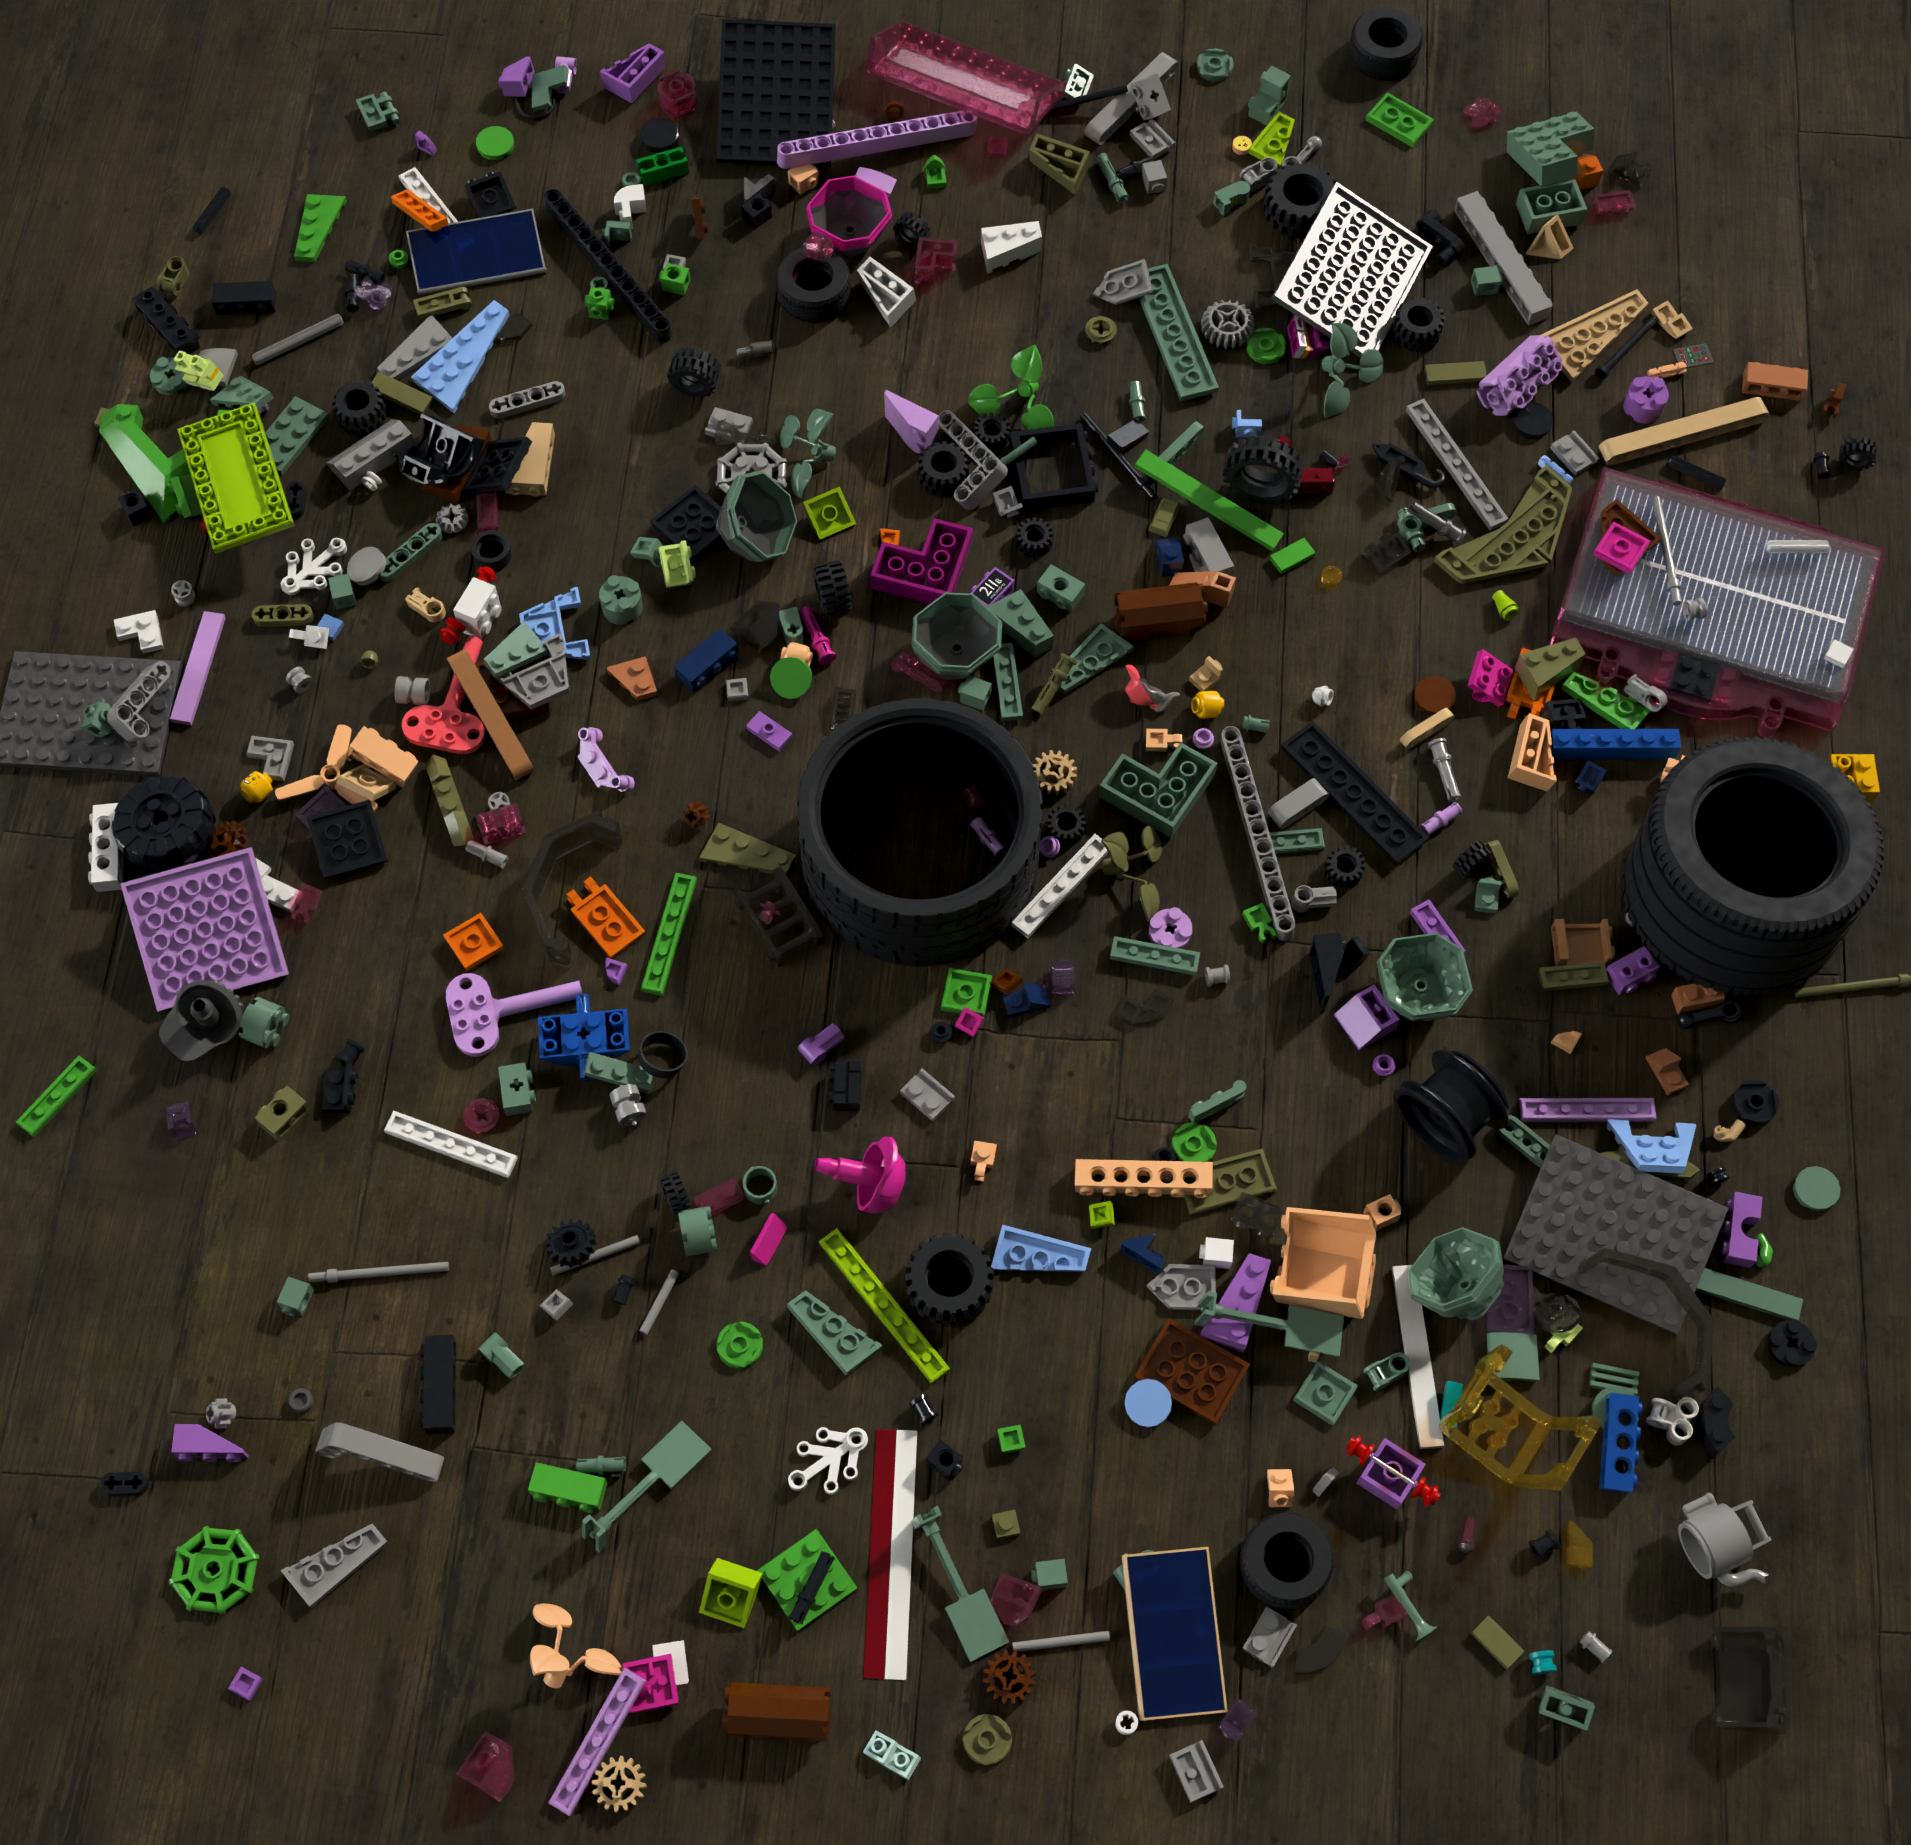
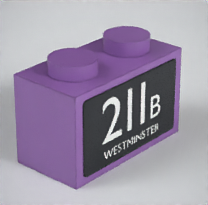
M995 567L991 572L985 573L982 581L977 586H973L969 594H974L985 606H989L1011 595L1014 592L1015 580Z

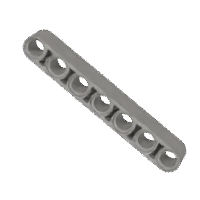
M1164 52L1160 53L1127 85V93L1117 95L1087 124L1084 135L1097 144L1102 145L1139 109L1132 94L1130 84L1158 73L1163 85L1177 71L1179 62Z

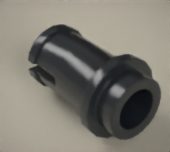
M1826 452L1816 453L1813 462L1816 464L1817 478L1826 479L1831 475L1828 464L1830 456Z
M622 1274L617 1279L619 1283L612 1302L626 1306L631 1288L635 1286V1283H633L634 1278Z

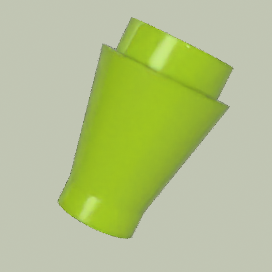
M1502 590L1495 592L1492 598L1495 601L1500 617L1506 621L1517 617L1519 606Z

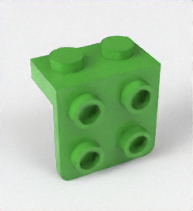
M191 474L170 478L171 483L168 486L171 495H176L179 502L175 504L179 516L183 515L185 519L201 515L202 511Z

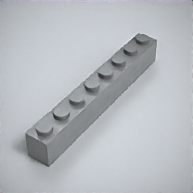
M1478 191L1457 198L1454 212L1489 266H1497L1499 273L1503 276L1502 286L1528 326L1548 319L1553 307L1551 299L1547 298L1543 292L1541 284L1536 281L1532 270L1528 269L1524 263V259L1515 249L1513 241L1509 240L1505 234L1503 226H1500L1494 212L1488 208L1486 200L1481 197Z

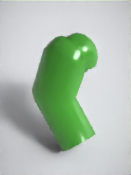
M1763 1233L1753 1238L1758 1240V1248L1760 1250V1255L1757 1256V1261L1755 1262L1758 1267L1769 1265L1773 1254L1772 1247Z

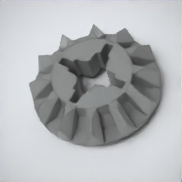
M450 503L448 507L442 506V510L437 512L435 520L436 524L440 526L441 531L457 533L467 526L469 516L465 508L463 509L459 504L453 506ZM451 514L454 515L453 523L449 519Z

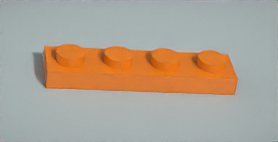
M408 189L391 196L394 205L431 232L439 231L442 227L449 225L447 217Z

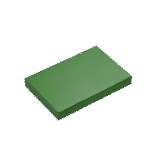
M1388 92L1366 116V121L1411 147L1415 146L1434 123L1433 118Z

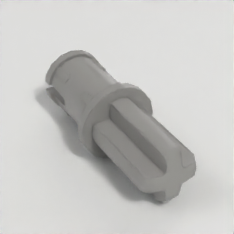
M473 840L468 841L465 848L467 852L482 858L483 862L488 861L502 869L506 866L509 856L493 850L492 846L486 847Z

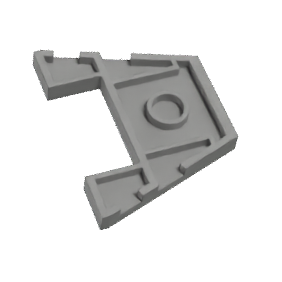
M561 633L544 640L551 658L518 673L512 674L509 672L496 678L531 710L570 692L564 641Z

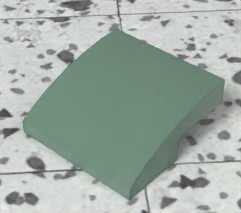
M1508 1332L1487 1333L1489 1379L1506 1382L1513 1380L1537 1382L1540 1380L1537 1335Z

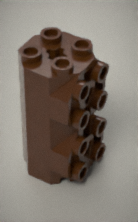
M1195 582L1115 592V620L1118 633L1124 639L1131 641L1149 639L1155 632L1160 631L1172 636L1190 634L1195 630V627H1202L1203 624H1206L1205 614L1208 613L1207 602L1203 601L1202 598L1204 596L1203 584Z
M731 1682V1687L725 1688L724 1701L726 1706H728V1712H723L722 1728H724L728 1736L743 1737L746 1740H765L767 1738L792 1740L799 1743L828 1742L831 1688Z

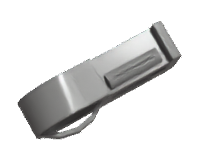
M1637 674L1628 679V685L1625 686L1624 692L1643 704L1650 711L1657 712L1667 704V696L1662 690L1653 685L1650 687L1637 678ZM1651 695L1658 698L1660 705H1656L1652 701Z

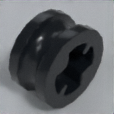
M1725 1167L1717 1168L1706 1175L1708 1179L1712 1180L1711 1186H1717L1730 1179L1729 1174H1725Z

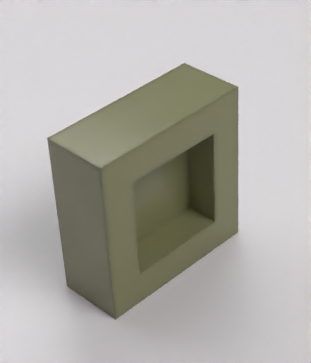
M1015 1509L992 1514L997 1540L1020 1535Z

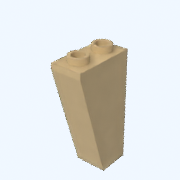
M532 422L525 436L532 441L529 452L522 460L520 469L512 479L511 486L505 490L507 494L546 496L555 433L553 423Z

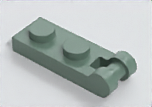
M1237 1080L1234 1082L1233 1087L1227 1091H1218L1209 1100L1196 1102L1191 1106L1188 1118L1191 1122L1197 1123L1240 1101L1244 1097L1246 1083L1242 1080Z

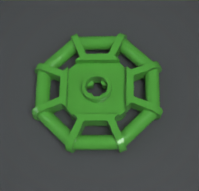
M205 1526L202 1531L175 1549L177 1553L169 1585L173 1586L183 1600L186 1610L190 1612L193 1610L218 1612L222 1615L247 1594L253 1592L252 1586L257 1561L260 1558L259 1554L254 1552L243 1537L241 1530L216 1529ZM212 1538L228 1539L225 1545L212 1544ZM205 1540V1546L202 1547L203 1549L200 1552L190 1553L192 1549ZM235 1543L245 1557L237 1558L231 1549ZM187 1557L190 1559L188 1572L182 1575L185 1558ZM214 1563H217V1567L220 1570L214 1576H211L208 1568L213 1567ZM247 1564L242 1583L237 1580L240 1565ZM190 1580L194 1585L196 1591L193 1596L183 1584L184 1582ZM233 1585L240 1587L223 1600L222 1594L229 1591ZM202 1594L216 1596V1602L199 1601Z

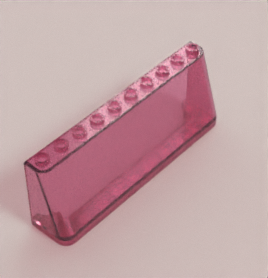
M903 20L870 36L865 63L867 73L873 77L1022 134H1028L1035 129L1063 96L1067 83Z

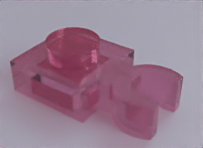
M302 883L294 901V905L299 906V909L293 912L291 920H295L297 914H302L304 916L302 924L305 925L309 920L308 910L315 912L323 891Z

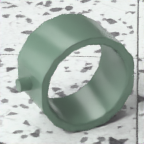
M753 1166L743 1177L744 1193L749 1201L761 1205L769 1204L773 1200L778 1187L776 1176L772 1170L764 1166ZM757 1175H765L771 1178L773 1187L765 1195H754L747 1189V1183L751 1178Z

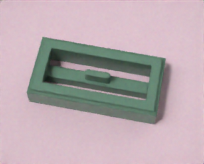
M1592 1363L1589 1387L1603 1390L1610 1386H1617L1595 1381V1378L1632 1385V1388L1627 1389L1636 1396L1640 1372ZM1596 1371L1631 1377L1632 1379L1598 1373Z

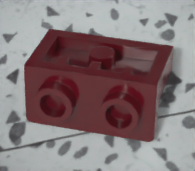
M1303 468L1301 483L1297 493H1333L1335 479L1333 478L1332 468Z

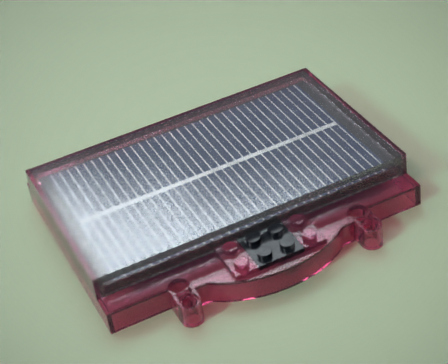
M1604 467L1596 485L1548 646L1577 638L1585 652L1584 657L1599 661L1594 676V681L1599 682V686L1609 688L1615 676L1628 681L1629 678L1637 674V678L1650 687L1653 685L1666 694L1667 704L1664 708L1685 716L1707 720H1730L1750 716L1759 719L1757 726L1758 735L1768 739L1774 737L1782 723L1783 717L1833 732L1839 722L1843 704L1850 694L1886 549L1831 534L1826 528L1674 483L1663 480L1654 482ZM1655 496L1660 497L1676 578L1679 579L1681 586L1679 592L1682 603L1680 605H1673L1671 592L1667 588L1668 577L1661 542L1638 561L1631 574L1623 572L1619 577L1612 574L1602 565V560L1593 555L1601 541L1600 514L1615 499H1618L1659 536L1652 498ZM1769 540L1829 541V550L1827 553H1768L1766 545ZM1697 598H1703L1707 607L1706 618H1694L1692 621H1687L1683 614V602L1685 600L1695 601ZM1834 639L1854 649L1843 668L1824 659ZM1651 695L1652 701L1660 705L1658 698Z

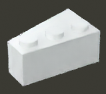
M1039 221L981 228V246L987 274L993 272V269L999 266L1005 267L1009 265L1011 261L1016 259L1022 260L1041 252L1042 234Z
M871 257L857 269L860 283L891 328L916 301L914 288Z

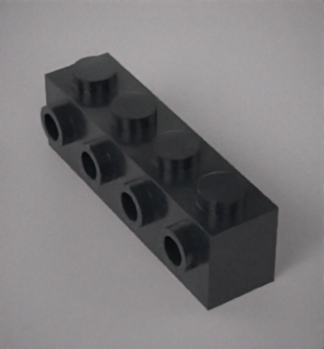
M151 286L132 298L140 315L176 355L179 351L190 355L200 348L198 342L200 338L193 328L189 329V325L184 317L177 315L175 307L171 303L169 305L166 303L167 300L160 291L157 292Z

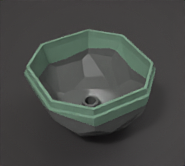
M757 471L739 475L734 479L727 491L716 521V529L729 549L746 560L762 562L781 557L787 552L797 524L791 496L765 472Z
M945 592L913 617V651L924 665L945 680L967 678L1001 650L1002 621L974 594Z

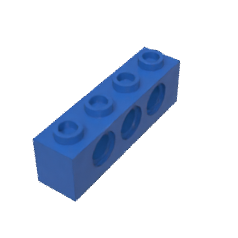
M1618 1393L1606 1395L1599 1490L1628 1494L1633 1492V1488L1636 1489L1637 1474H1634V1468L1639 1461L1636 1441H1639L1641 1435V1428L1637 1424L1638 1417H1641L1642 1403H1639V1396ZM1619 1414L1627 1416V1426L1619 1423ZM1618 1437L1625 1439L1627 1443L1625 1450L1617 1446ZM1616 1461L1624 1464L1625 1471L1623 1474L1616 1471Z

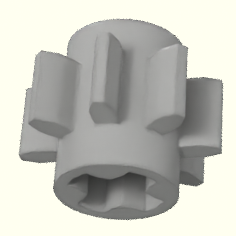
M227 1398L216 1399L215 1402H211V1405L206 1410V1419L210 1424H215V1429L226 1428L227 1425H231V1422L236 1417V1408L231 1402L227 1403Z

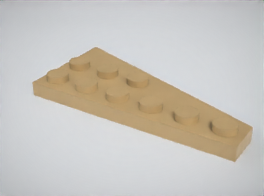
M1636 289L1543 333L1541 336H1548L1553 340L1554 346L1562 358L1561 370L1572 383L1647 308L1648 302Z

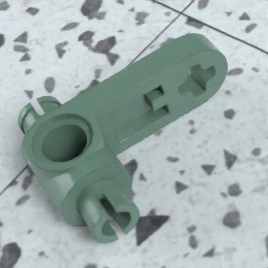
M1452 503L1428 509L1443 519H1452L1457 514ZM1402 508L1397 512L1399 517L1397 521L1399 537L1408 546H1412L1414 552H1418V549L1421 551L1426 547L1423 542L1425 534L1422 528L1430 525L1413 514L1408 513V508H1404V513Z

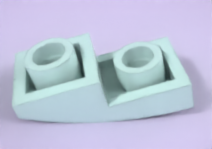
M876 1730L863 1751L870 1758L907 1780L910 1779L921 1759L919 1755Z

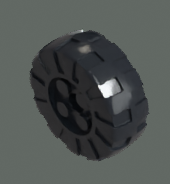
M162 775L149 778L147 781L141 784L138 783L127 791L128 794L117 804L114 810V821H112L113 836L117 839L116 844L122 854L139 869L144 868L150 873H160L169 868L174 869L176 866L191 864L204 855L206 848L213 841L212 836L216 831L214 826L216 822L214 810L200 788L194 783H190L186 778L174 775L170 777Z

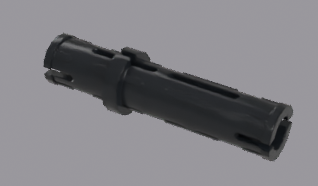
M821 1551L802 1592H799L797 1595L798 1600L788 1617L790 1620L793 1619L794 1622L803 1624L811 1605L814 1606L816 1602L815 1597L835 1560V1557L831 1556V1554Z

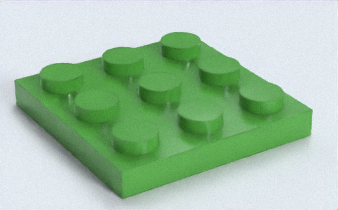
M817 1529L757 1570L762 1573L761 1579L786 1616L789 1617L798 1600L797 1595L799 1592H802L821 1551L835 1557L815 1597L816 1602L814 1606L811 1605L803 1624H798L793 1619L790 1620L797 1632L858 1590Z

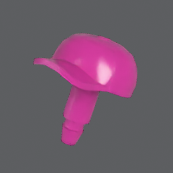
M884 1136L879 1142L870 1144L862 1162L838 1157L837 1160L832 1158H816L814 1164L815 1171L826 1176H833L834 1180L857 1184L858 1209L871 1214L884 1213L893 1208L901 1195L906 1179L905 1162L898 1153L896 1141L889 1136Z

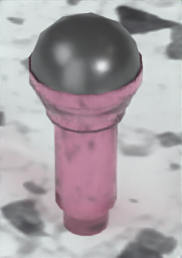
M1467 1517L1464 1535L1458 1543L1460 1551L1467 1554L1472 1553L1475 1549L1473 1539L1475 1523L1473 1517Z

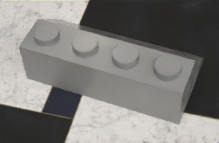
M391 419L326 462V465L351 491L362 483L361 479L364 476L366 477L367 471L376 474L396 461L392 451H406L415 446L412 433L400 420Z

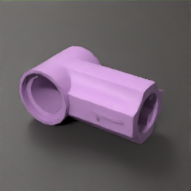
M557 56L555 68L562 65L568 68V85L554 90L561 94H566L567 91H570L573 75H576L577 59Z

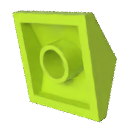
M840 486L803 502L809 524L819 540L856 525Z

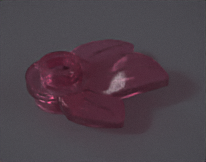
M1483 97L1476 98V104H1470L1463 110V114L1473 118L1470 125L1472 129L1487 126L1489 122L1496 121L1501 114L1499 105Z

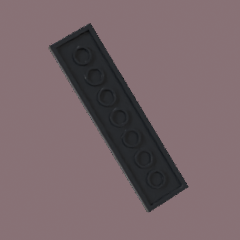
M1313 721L1281 744V749L1310 779L1315 778L1329 794L1328 797L1396 866L1428 842L1429 837Z

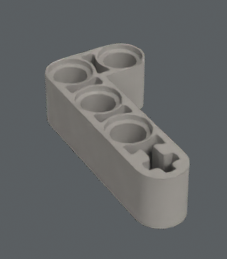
M159 661L145 668L106 714L109 725L128 742H136L146 737L149 733V725L138 712L169 678L171 670L165 662Z

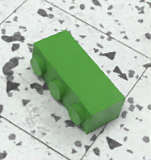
M536 1462L528 1491L536 1501L547 1502L548 1499L556 1501V1505L569 1508L570 1505L579 1506L581 1511L593 1513V1510L600 1511L607 1481L603 1477Z

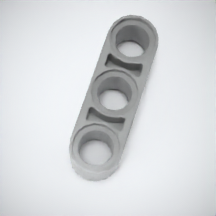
M1313 778L1273 804L1267 811V814L1280 829H1284L1322 804L1329 794Z

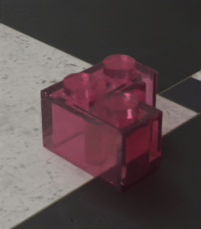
M919 237L915 262V283L934 285L936 269L956 271L958 241Z

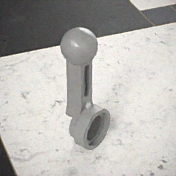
M1317 136L1310 137L1307 145L1297 157H1286L1282 162V167L1288 164L1292 166L1293 163L1298 162L1299 164H1304L1313 152L1320 150L1322 147L1321 139Z

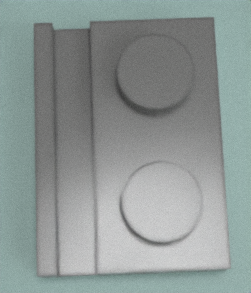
M1152 118L1149 122H1144L1130 130V137L1153 160L1168 152V149L1175 147L1173 139Z
M715 407L708 421V426L705 428V435L744 444V439L748 435L753 419L752 417Z
M1575 430L1570 435H1566L1552 443L1550 447L1574 476L1589 469L1593 464H1597L1600 459Z
M921 1069L900 1090V1094L933 1122L955 1100V1096L924 1069Z
M1266 1606L1242 1650L1273 1668L1297 1624H1293L1287 1618Z
M1203 1740L1169 1755L1190 1803L1224 1788Z

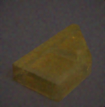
M1569 1520L1567 1522V1566L1591 1569L1593 1567V1543L1574 1521Z

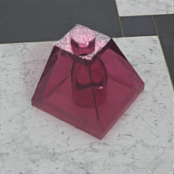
M484 1731L456 1775L486 1795L501 1802L504 1796L508 1794L514 1782L512 1746Z

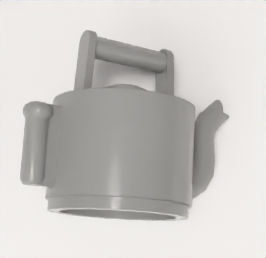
M1706 1493L1704 1496L1682 1507L1687 1520L1683 1521L1678 1527L1680 1542L1693 1567L1705 1579L1717 1577L1722 1584L1733 1588L1742 1586L1750 1580L1766 1583L1765 1577L1769 1574L1761 1570L1747 1569L1738 1573L1730 1571L1751 1561L1754 1556L1753 1550L1771 1541L1752 1505V1500L1730 1508L1724 1503L1717 1505L1714 1496L1711 1493ZM1744 1508L1759 1539L1758 1542L1752 1545L1743 1523L1734 1511Z

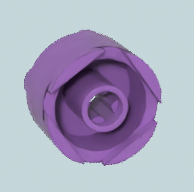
M1636 377L1631 383L1623 403L1625 413L1632 416L1633 420L1638 423L1648 424L1656 421L1662 415L1669 398V392L1664 380L1653 377Z

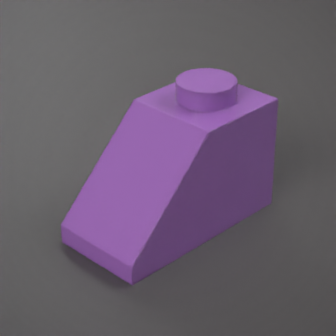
M525 57L504 68L498 80L499 87L502 88L504 96H526L532 81V75L535 73L531 57Z

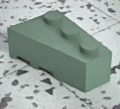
M1021 589L987 606L1002 621V633L1014 639L1016 644L1032 656L1037 657L1053 648L1054 635Z

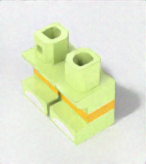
M179 351L174 358V361L177 363L174 370L184 372L185 375L182 380L186 384L214 391L224 376L211 360L201 358V356H192L186 354V352Z

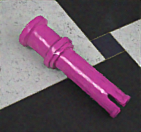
M809 606L802 608L799 614L813 641L812 649L817 652L819 664L827 665L832 663L836 659V654L829 646V639L823 635L812 608Z

